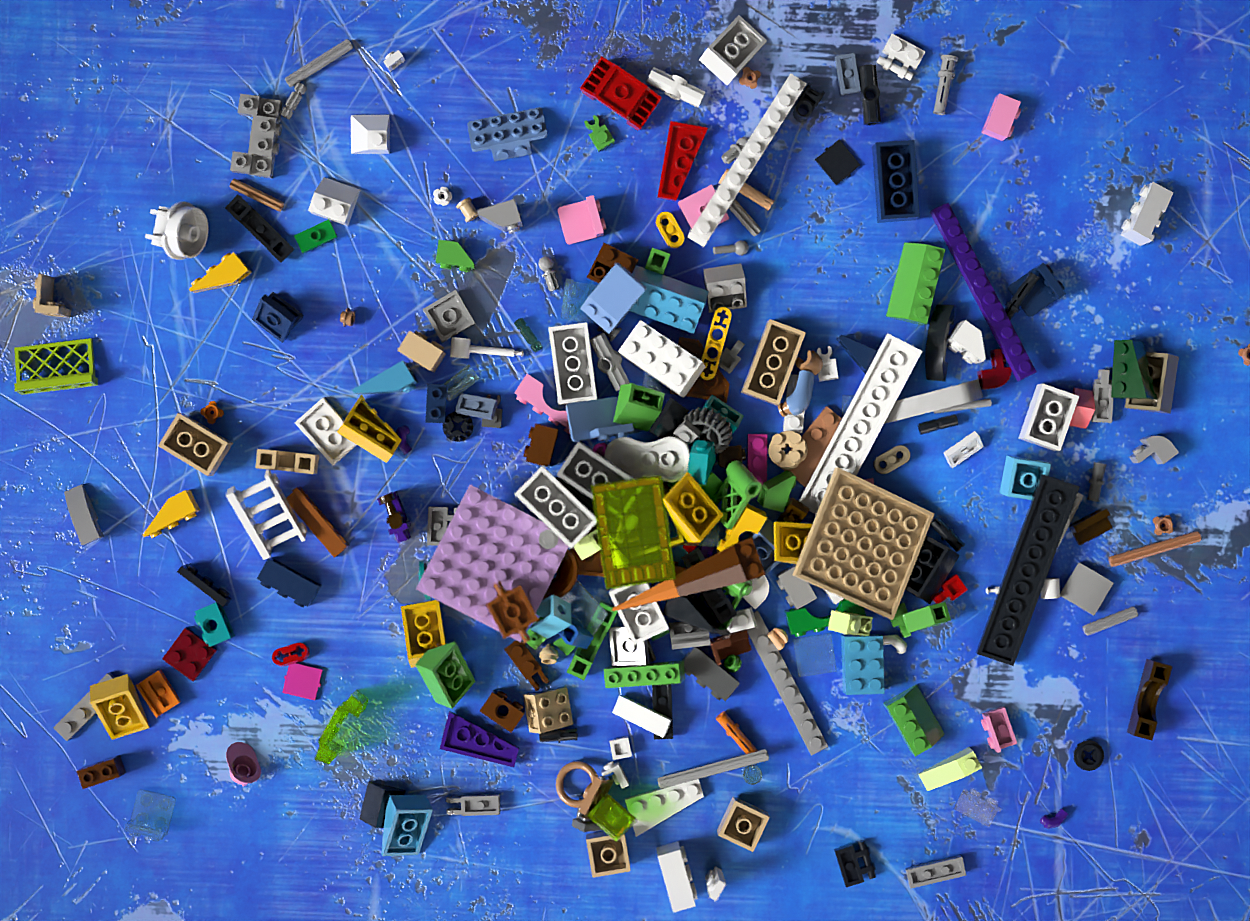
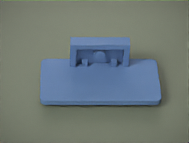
M533 108L473 120L467 123L472 151L477 152L491 149L494 162L530 155L532 152L529 141L547 137L542 108Z
M618 397L574 402L566 405L571 439L574 442L592 439L605 441L613 436H616L617 439L628 437L627 434L639 433L641 430L633 428V423L621 425L613 422Z

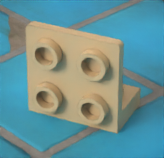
M38 273V278L35 279V289H37L36 297L33 299L35 312L46 316L71 318V310L66 309L65 305L53 302L54 278Z
M566 687L543 693L523 694L529 732L544 733L573 725Z

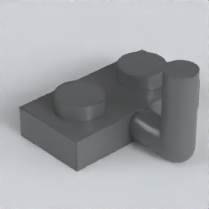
M578 808L577 816L572 822V827L582 832L614 829L615 823L603 814H596V817L583 815L578 812L580 808Z

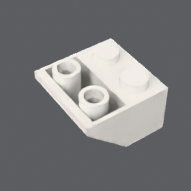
M966 320L957 323L948 336L947 348L954 353L958 351L969 364L984 362L986 357L981 331Z

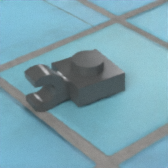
M738 340L732 350L725 348L721 353L718 366L730 374L741 360L737 354L745 344Z

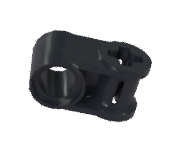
M808 83L793 110L794 119L799 122L806 121L814 108L819 104L825 92L816 90ZM798 108H805L807 114H800Z

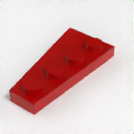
M670 121L657 198L677 200L708 130L707 127Z

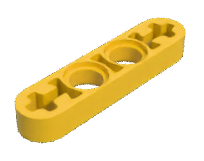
M726 307L718 308L712 319L701 361L706 367L708 363H704V359L716 362L715 366L711 364L710 370L713 373L709 374L708 377L704 376V372L700 374V377L704 380L712 379L718 368L732 315L731 311ZM722 311H726L725 315L728 316L722 323V325H726V328L718 325L714 326L715 322L719 323L720 317L717 314ZM720 329L723 332V337L720 340L714 339L712 337L713 330ZM709 348L717 349L718 355L716 358L708 357L707 350Z

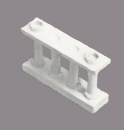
M270 469L265 472L266 480L243 491H237L235 486L227 489L226 493L227 499L263 560L271 557V551L274 546L296 535L303 542L306 539L307 533L306 526L303 522H299L280 489L278 477L275 473L272 474ZM271 487L275 494L274 497L251 508L246 507L243 502L245 498ZM280 503L284 513L261 524L255 522L253 519L255 514ZM287 519L290 520L294 527L270 540L265 539L262 534L264 530Z

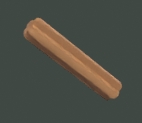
M232 179L230 183L231 189L281 212L284 207V202L237 179Z

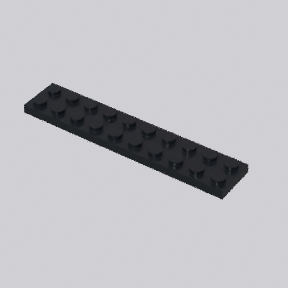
M1041 473L976 650L978 655L1014 666L1080 486Z

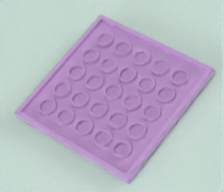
M469 485L416 590L499 631L485 605L498 595L493 584L500 581L505 591L521 585L536 613L569 546L558 537V543L554 548H543L539 543V535L544 530H551L544 522ZM519 633L509 636L519 642L522 641Z

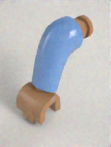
M813 350L807 352L808 358L806 362L799 357L796 358V366L801 371L799 372L795 391L787 397L784 404L780 403L778 405L779 413L783 417L788 414L797 416L803 413L810 404L814 375H817L823 367L822 359Z

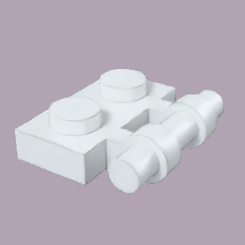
M891 34L882 53L888 55L887 59L880 56L876 63L882 65V68L885 70L889 69L897 73V76L900 78L904 77L911 80L913 73L907 70L908 67L916 70L926 51ZM893 59L903 63V66L900 67L893 63Z

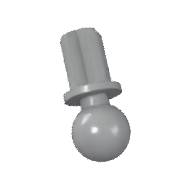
M741 137L737 140L736 144H732L730 149L722 155L723 162L730 164L734 161L749 139Z
M548 256L540 258L538 265L542 271H545L542 277H545L549 291L559 289L560 286L555 274L557 271H552L554 265L552 258Z

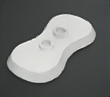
M622 437L611 441L605 451L606 459L636 479L660 476V480L676 482L688 471L690 451L687 444L677 437H665L654 442H640L632 438Z

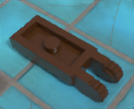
M515 640L504 648L526 680H529L536 691L540 687L532 677L535 673L538 672L542 681L546 684L550 682L543 672L541 665L523 641Z

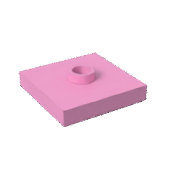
M712 185L678 202L691 230L715 193ZM725 213L719 224L729 220L727 213Z

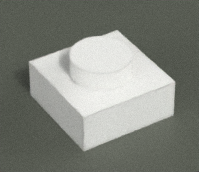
M398 50L390 52L383 62L391 72L402 64L405 59Z
M628 736L609 740L613 760L632 756Z

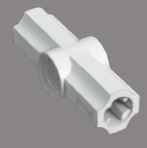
M653 67L646 82L664 91L667 96L675 100L681 99L697 108L705 95V91L688 84L682 77L677 75L671 76Z

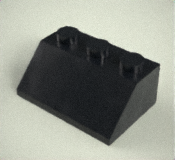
M926 535L905 590L931 604L960 555Z

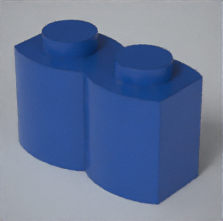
M572 616L571 626L557 633L561 635L566 644L584 649L588 648L594 638L592 632L588 628L583 627L581 622Z

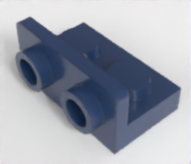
M427 384L426 423H445L447 386L444 384Z

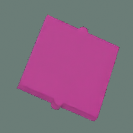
M299 663L289 665L287 675L284 676L285 684L282 693L316 700L318 688L321 686L320 680L323 669Z

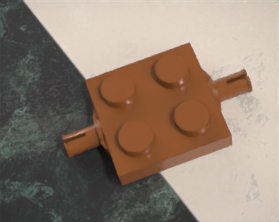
M500 581L494 583L493 585L498 595L485 605L503 639L512 634L519 633L524 643L530 641L531 638L526 629L530 624L539 619L521 585L505 591Z

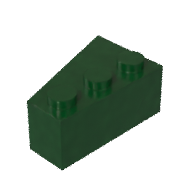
M1114 340L1111 398L1158 400L1157 394L1153 390V379L1149 374L1147 366L1149 363L1143 342Z

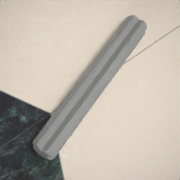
M349 39L342 41L285 77V81L289 87L295 86L298 82L303 81L352 50V43Z

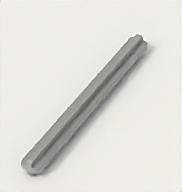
M764 749L658 778V785L660 789L761 763L769 760V754Z

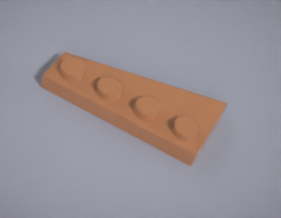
M827 406L802 435L808 448L805 460H802L796 468L789 470L796 476V481L805 488L841 420V417Z

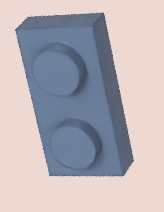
M855 53L835 56L841 95L859 93L861 88Z
M460 393L455 412L457 414L493 420L498 402L495 399Z

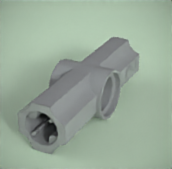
M605 333L591 338L589 341L599 358L598 368L607 374L615 391L620 390V386L623 384H630L621 366L622 357L617 351L612 349Z

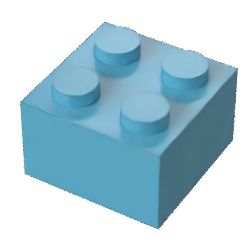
M1006 456L1000 493L1008 497L1032 500L1041 473L1049 476L1051 464L1040 460Z

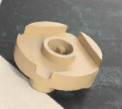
M784 431L772 437L768 452L772 462L778 467L785 470L794 469L799 466L798 464L802 460H805L808 448L800 434L794 431ZM787 446L792 448L789 454H786L784 451Z

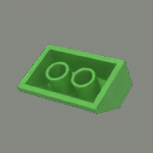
M455 642L427 650L415 664L435 702L451 709L454 708L476 682Z
M917 684L883 703L914 756L933 747L945 735Z

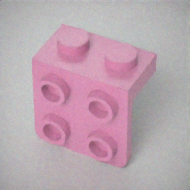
M594 195L586 197L585 201L558 208L559 219L565 241L568 245L604 236L603 230L606 229L604 218L600 219L598 211H601L599 199L595 200Z

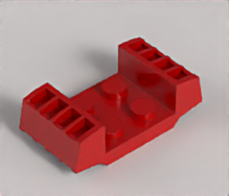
M602 56L580 87L583 94L593 101L594 99L598 100L626 119L627 124L637 131L642 128L662 99L661 96L652 91L647 85Z

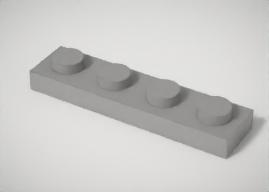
M109 672L98 683L115 677ZM90 691L53 727L66 741H69L96 714L90 703Z

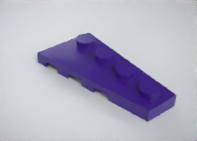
M451 711L448 713L440 745L441 750L510 767L515 766L519 747Z

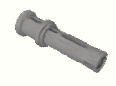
M941 55L942 64L940 71H938L940 80L933 113L937 115H945L951 80L955 77V63L958 61V57L953 55ZM943 88H944L943 99H942V102L940 103V101H941V96H942V91H943Z

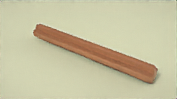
M1195 531L1110 556L1108 561L1110 566L1115 567L1200 542L1202 538L1200 533Z

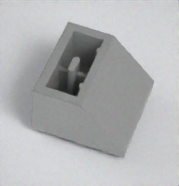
M741 263L703 269L705 290L709 291L707 296L709 313L715 312L720 307H726L729 310L747 307L745 276Z

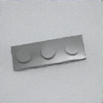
M961 855L905 868L910 888L966 876Z

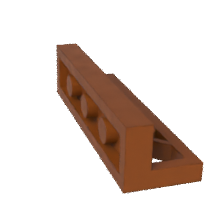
M296 487L293 493L286 498L292 509L334 558L350 546L301 487Z

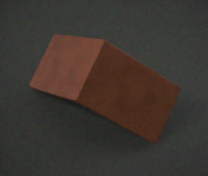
M746 629L710 639L711 649L717 665H721L720 660L726 659L729 655L736 656L752 650Z

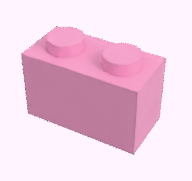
M999 93L994 99L981 133L1001 141L1010 137L1014 130V126H1012L1014 119L1017 120L1021 112V108H1019L1021 102Z

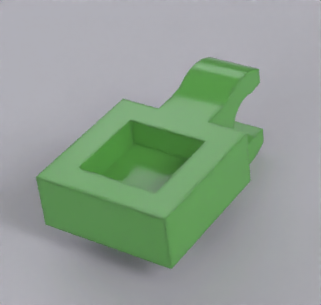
M903 602L899 604L894 619L889 620L892 627L898 626L902 637L906 638L911 636V633L907 632L902 617L903 614L908 613Z

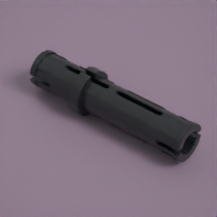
M1029 272L1010 302L1007 301L1004 310L1009 320L1012 319L1016 312L1020 311L1019 307L1040 279L1032 272Z

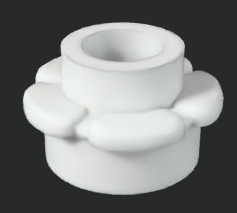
M446 187L437 188L433 193L434 201L438 205L446 206L452 199V193Z

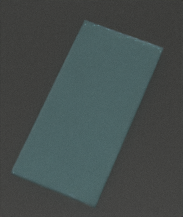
M578 580L572 590L561 598L571 604V612L592 636L608 615Z

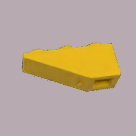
M234 252L232 254L228 253L222 257L220 264L211 266L203 278L199 277L194 280L189 290L193 293H199L237 285L251 274L252 271L238 254Z
M184 490L169 498L143 533V536L157 537L162 534L161 530L167 527L170 530L180 525L178 521L184 518L187 521L196 517V512L200 511V508L191 491Z

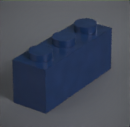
M272 557L267 559L257 577L261 581L260 584L262 586L278 590L277 594L284 598L291 597L295 600V604L303 608L312 604L322 586Z

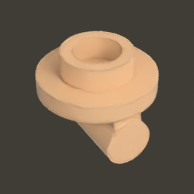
M774 628L767 635L778 650L783 649L788 642L787 633L783 629Z

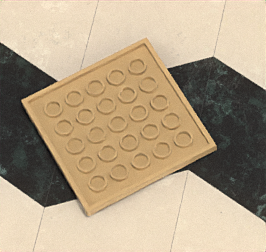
M835 468L793 576L893 620L934 513L845 470Z

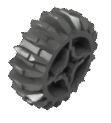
M698 407L685 416L684 421L688 420L701 431L695 440L714 442L715 455L717 453L721 454L729 446L733 436V429L730 428L731 423L726 422V417L720 416V412L717 414L714 412V409L709 411L707 407L704 409Z

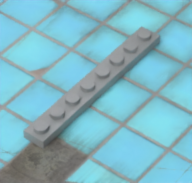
M757 610L753 612L757 626L746 629L812 756L827 748L828 745L779 650L767 636L769 631Z

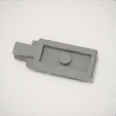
M1099 370L1098 379H1094L1093 396L1095 411L1091 422L1112 423L1113 398H1111L1112 380H1109L1110 370Z

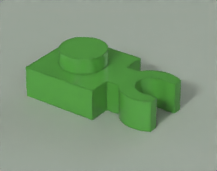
M594 115V125L588 124L587 120L584 121L587 129L592 130V133L588 135L598 152L613 144L615 140L605 125L599 126V119Z

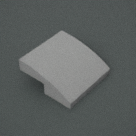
M1078 563L1061 591L1060 596L1095 616L1114 583L1083 564Z

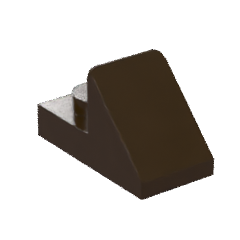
M791 497L788 506L785 507L784 512L780 514L776 522L800 523L808 514L810 508Z

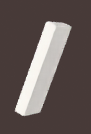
M619 695L612 712L662 738L665 737L672 719L623 695Z

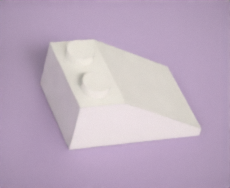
M738 15L706 49L699 60L728 85L767 40Z
M649 582L618 586L611 589L609 594L614 605L617 606L650 589L651 586ZM658 602L617 610L633 645L669 629Z

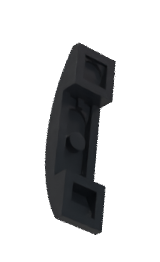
M239 194L225 207L280 263L295 250Z
M937 304L933 312L925 352L927 380L946 382L948 362H945L949 327L954 324L955 305Z
M699 548L681 557L687 569L705 560ZM721 587L700 592L720 625L738 615Z

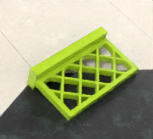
M91 338L14 348L16 368L14 389L15 392L21 395L98 386V379L95 377L93 340ZM87 344L88 351L83 356L76 352L80 345ZM62 347H68L71 351L64 359L57 354ZM43 349H48L52 353L43 361L38 355ZM28 351L32 356L24 363L21 361L20 352ZM75 353L81 359L73 367L67 361ZM56 355L62 361L53 369L48 363ZM35 358L42 362L36 371L29 367ZM84 361L89 364V372L81 373L77 370ZM66 363L72 370L67 375L62 376L58 371ZM47 366L53 372L48 377L43 378L39 373ZM27 368L34 373L29 380H22V373Z

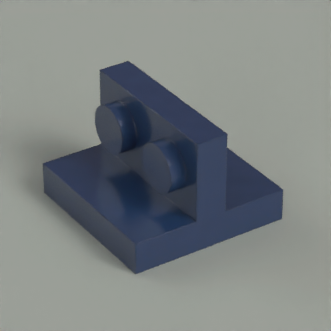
M272 292L269 296L265 294L260 298L252 320L283 343L291 329L302 320L304 315L276 293Z

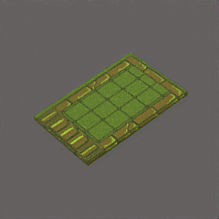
M645 476L643 478L591 485L606 589L676 579L666 506L662 500L664 498L662 476Z

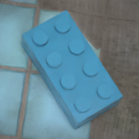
M635 266L632 275L645 285L647 289L630 311L694 334L709 291Z

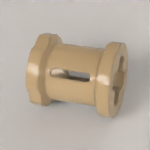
M470 197L456 205L457 209H460L465 216L466 223L479 216L471 203L472 199Z

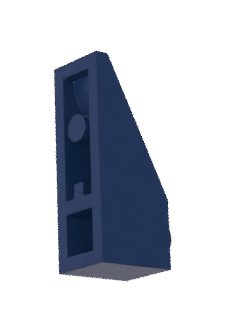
M843 335L836 338L866 375L878 351Z

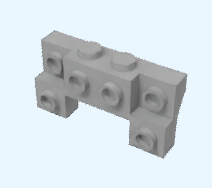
M240 94L238 114L253 117L248 153L233 151L230 171L273 178L275 155L279 153V143H277V140L282 132V124H280L282 102L280 100Z

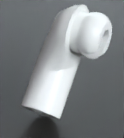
M898 635L883 636V645L892 644L899 654L906 652L907 644Z

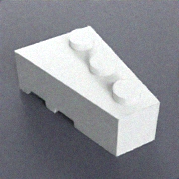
M1155 182L1143 186L1139 193L1141 196L1139 201L1135 202L1130 210L1132 212L1130 218H1127L1121 227L1123 229L1121 236L1140 246L1153 241L1155 236L1152 235L1155 226L1159 227L1161 223L1159 219L1162 213H1165L1173 195V192Z

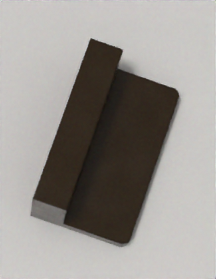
M1100 508L1069 525V529L1078 545H1082L1112 529L1108 519L1110 513L1107 508Z

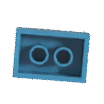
M870 634V636L841 635L843 693L846 695L884 694L883 636L881 634Z

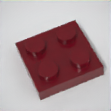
M186 627L162 659L187 678L195 681L217 649L213 646L209 647L201 637Z

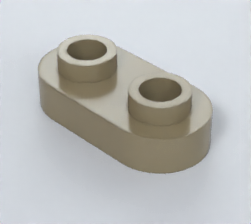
M895 446L876 457L873 467L876 472L887 474L907 463L910 459V451L905 446ZM898 451L902 453V457L900 459L896 457V453ZM881 461H885L886 466L884 468L880 467Z

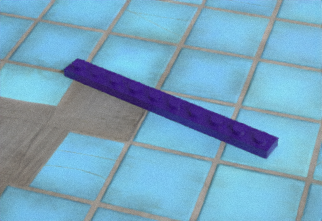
M949 203L933 209L930 214L1017 381L1035 374L1036 370Z

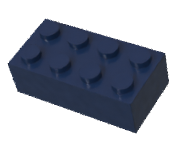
M914 140L876 142L872 146L877 223L918 219L920 214Z

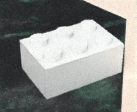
M1038 384L1018 439L1053 451H1061L1079 396L1046 384Z
M677 841L656 847L673 913L695 907V900L698 897L694 883L690 884V881H693L689 864L685 865V862L688 861L684 846L680 847Z

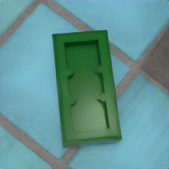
M329 219L294 235L303 254L338 238Z

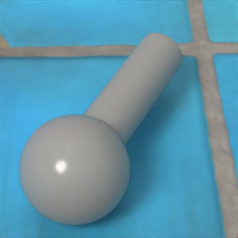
M743 240L737 241L734 245L713 247L714 254L735 252L737 255L742 256L749 250L747 242Z

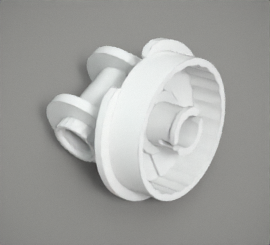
M178 202L171 208L159 206L158 210L151 209L150 214L157 215L153 235H145L146 239L152 240L151 245L163 247L166 254L176 260L194 258L201 253L208 238V221L202 210L195 208L188 202Z

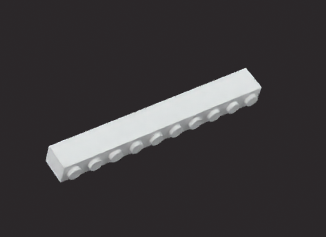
M790 73L690 231L688 238L705 247L807 83Z

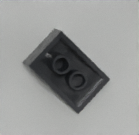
M689 594L667 599L663 615L711 633L730 634V631L724 624L720 625L710 608L703 601L697 599V595Z

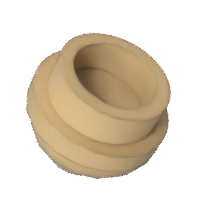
M547 644L540 652L539 657L544 664H555L559 658V653L551 644Z

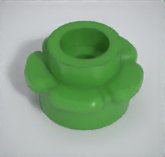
M729 655L724 660V667L727 672L735 673L741 668L742 660L737 655Z

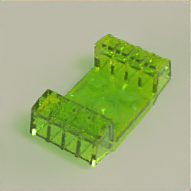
M359 690L352 693L347 701H343L335 710L318 740L319 749L315 760L330 764L342 751L343 746L333 741L341 729L338 725H342L345 722L349 713L359 718L368 704L369 699Z

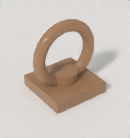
M573 761L566 764L559 771L556 778V791L559 798L566 805L580 808L578 812L583 815L598 814L614 780L609 776H598L593 767L585 762ZM573 769H582L591 778L592 783L585 789L584 799L581 800L571 799L564 791V778Z

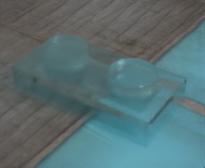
M467 365L444 383L447 386L446 399L449 402L480 379L470 365Z

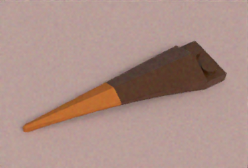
M752 537L732 544L673 576V578L667 579L613 607L612 611L743 583L765 575Z

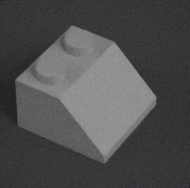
M514 199L477 210L482 221L503 232L512 234L520 231V228L523 227Z

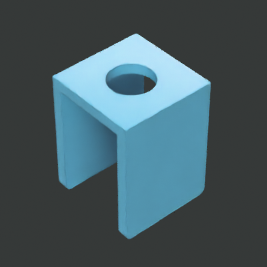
M553 594L541 601L536 611V615L544 619L532 625L530 630L545 638H550L571 626V604Z

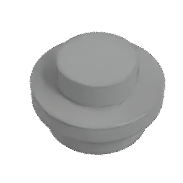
M544 530L539 535V543L545 549H552L558 543V536L552 530Z

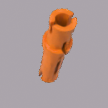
M725 711L715 718L726 730L725 733L731 736L746 754L758 751L739 729V725L734 723Z

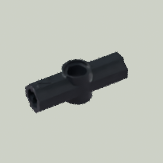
M876 65L860 66V100L862 102L864 125L880 124V91L877 83ZM871 91L874 94V99H868L865 92Z

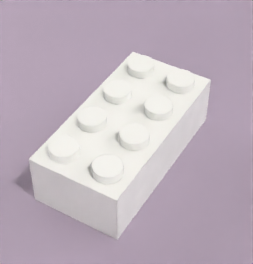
M641 320L618 351L624 358L683 398L706 367L702 361Z
M587 323L548 327L558 404L564 405L597 400Z
M541 466L515 493L571 549L597 523V518L544 466Z

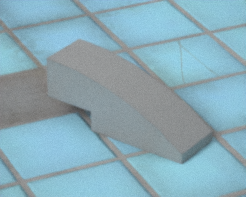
M83 484L65 491L68 510L81 545H87L103 538V533L97 522L98 517Z

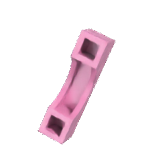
M526 374L514 392L518 395L516 399L525 405L529 402L534 406L532 410L540 415L544 412L550 416L548 419L556 426L559 423L566 427L564 431L571 435L567 412L550 408L543 398L544 385Z

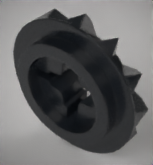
M455 411L448 414L445 418V423H443L444 434L455 442L466 440L473 431V422L470 416L457 414ZM452 420L454 422L456 421L457 423H460L464 420V422L461 425L462 431L464 433H462L459 430L451 432L455 427Z
M1083 740V742L1077 744L1073 751V760L1079 768L1085 771H1093L1099 768L1104 760L1102 747L1092 740ZM1083 750L1087 752L1092 751L1090 755L1092 756L1093 761L1088 758L1084 760L1085 754Z

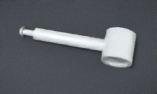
M452 337L450 357L469 359L470 353L514 357V355L524 356L523 350L520 352L508 348L470 345L471 339Z
M1046 578L1040 598H1060L1059 578ZM1000 586L995 587V589H988L987 587L986 593L995 592L997 594Z

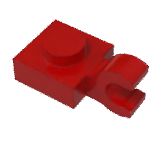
M954 574L943 582L941 586L943 590L936 594L933 601L941 603L946 598L953 601L968 589L958 575Z

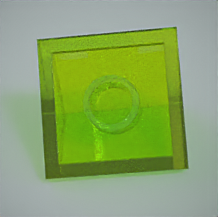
M608 793L603 796L588 814V817L616 842L638 821Z

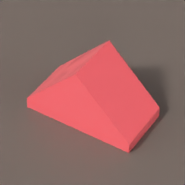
M1073 388L1072 394L1079 396L1069 426L1087 429L1095 411L1093 391Z

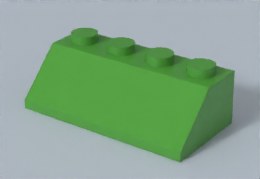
M904 242L886 317L922 326L927 324L945 249L927 244Z

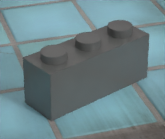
M692 647L682 659L684 660L685 673L688 676L693 674L698 678L696 682L703 688L709 687L712 690L711 694L718 700L722 698L726 701L740 684L736 678L720 665H717L714 660L698 647Z

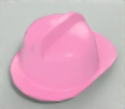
M243 742L231 744L226 752L231 779L238 784H242V786L256 782L260 778L261 768L253 748Z

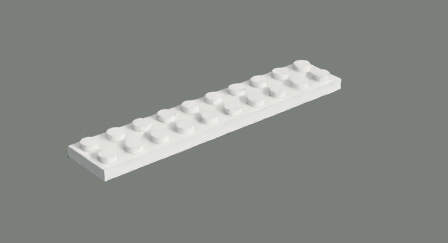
M887 333L799 502L810 508V512L817 514L835 468H840L855 476L857 475L922 353L921 350Z

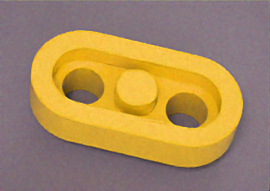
M661 212L656 218V226L670 248H679L684 242V234L671 213ZM667 219L669 224L664 226L661 221ZM677 236L678 241L672 242L671 237Z

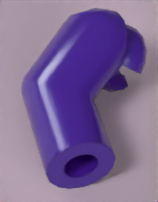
M406 425L398 427L396 430V434L401 439L398 447L404 455L412 450L406 442V437L410 433V429Z
M1060 809L1054 817L1042 816L1040 823L1047 829L1056 828L1061 825L1069 814Z

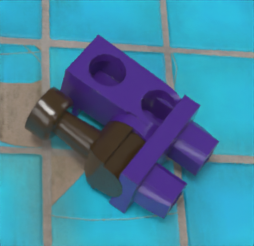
M397 491L377 498L379 505L385 504L388 513L386 522L391 527L388 529L389 534H394L398 543L411 538L408 528L412 525L410 520L407 521V516Z

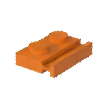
M161 669L135 685L156 718L182 702Z

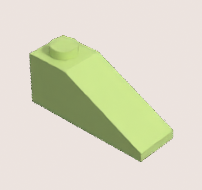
M968 747L918 773L926 790L930 791L964 778L980 770L982 766L974 751Z

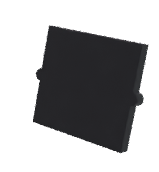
M840 140L836 141L829 148L826 147L825 151L815 159L835 185L844 178L850 177V173L860 166Z

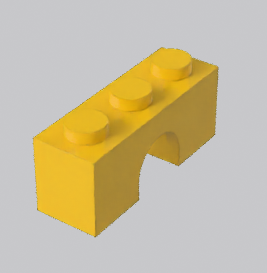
M747 504L732 530L726 529L727 534L724 540L721 539L716 548L717 552L740 542L738 538L745 531L758 534L767 519L766 513Z

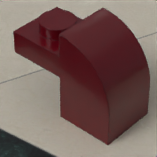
M1001 349L990 351L992 369L977 371L981 390L1001 387L1011 376V368H1004L1006 358Z

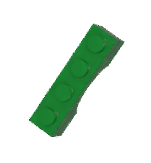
M846 599L841 600L835 610L866 616L864 607ZM805 607L784 610L789 633L791 635L795 634V637L806 635V631L813 630V632L824 631V627L829 626L831 614L825 617H815L809 614Z

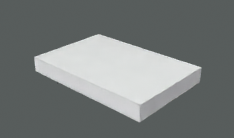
M324 397L295 422L332 466L357 446L354 442L337 433L344 419Z

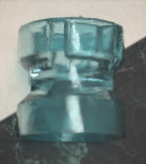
M757 764L742 768L741 772L745 782L754 785L761 781L762 771Z

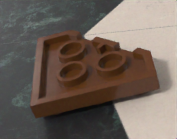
M679 337L678 346L701 361L704 348L700 341ZM704 359V363L708 364L702 372L705 373V377H708L709 374L713 373L710 370L711 364L715 366V363ZM717 368L715 376L710 380H704L699 376L685 396L708 400L713 395L722 402L727 403L730 384ZM670 389V394L678 395Z

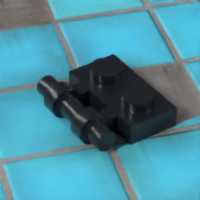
M865 840L858 841L860 849L856 851L853 844L834 849L846 888L863 883V874L867 873L869 879L876 878L874 871L876 867L871 861L869 855L871 851L869 846L866 845ZM859 857L863 858L865 864L862 867L859 866L857 860Z

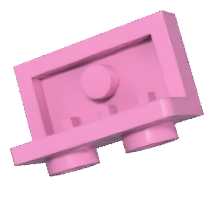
M1004 706L982 713L983 719L981 724L984 731H988L989 738H987L991 749L994 748L998 753L1003 748L1017 744Z

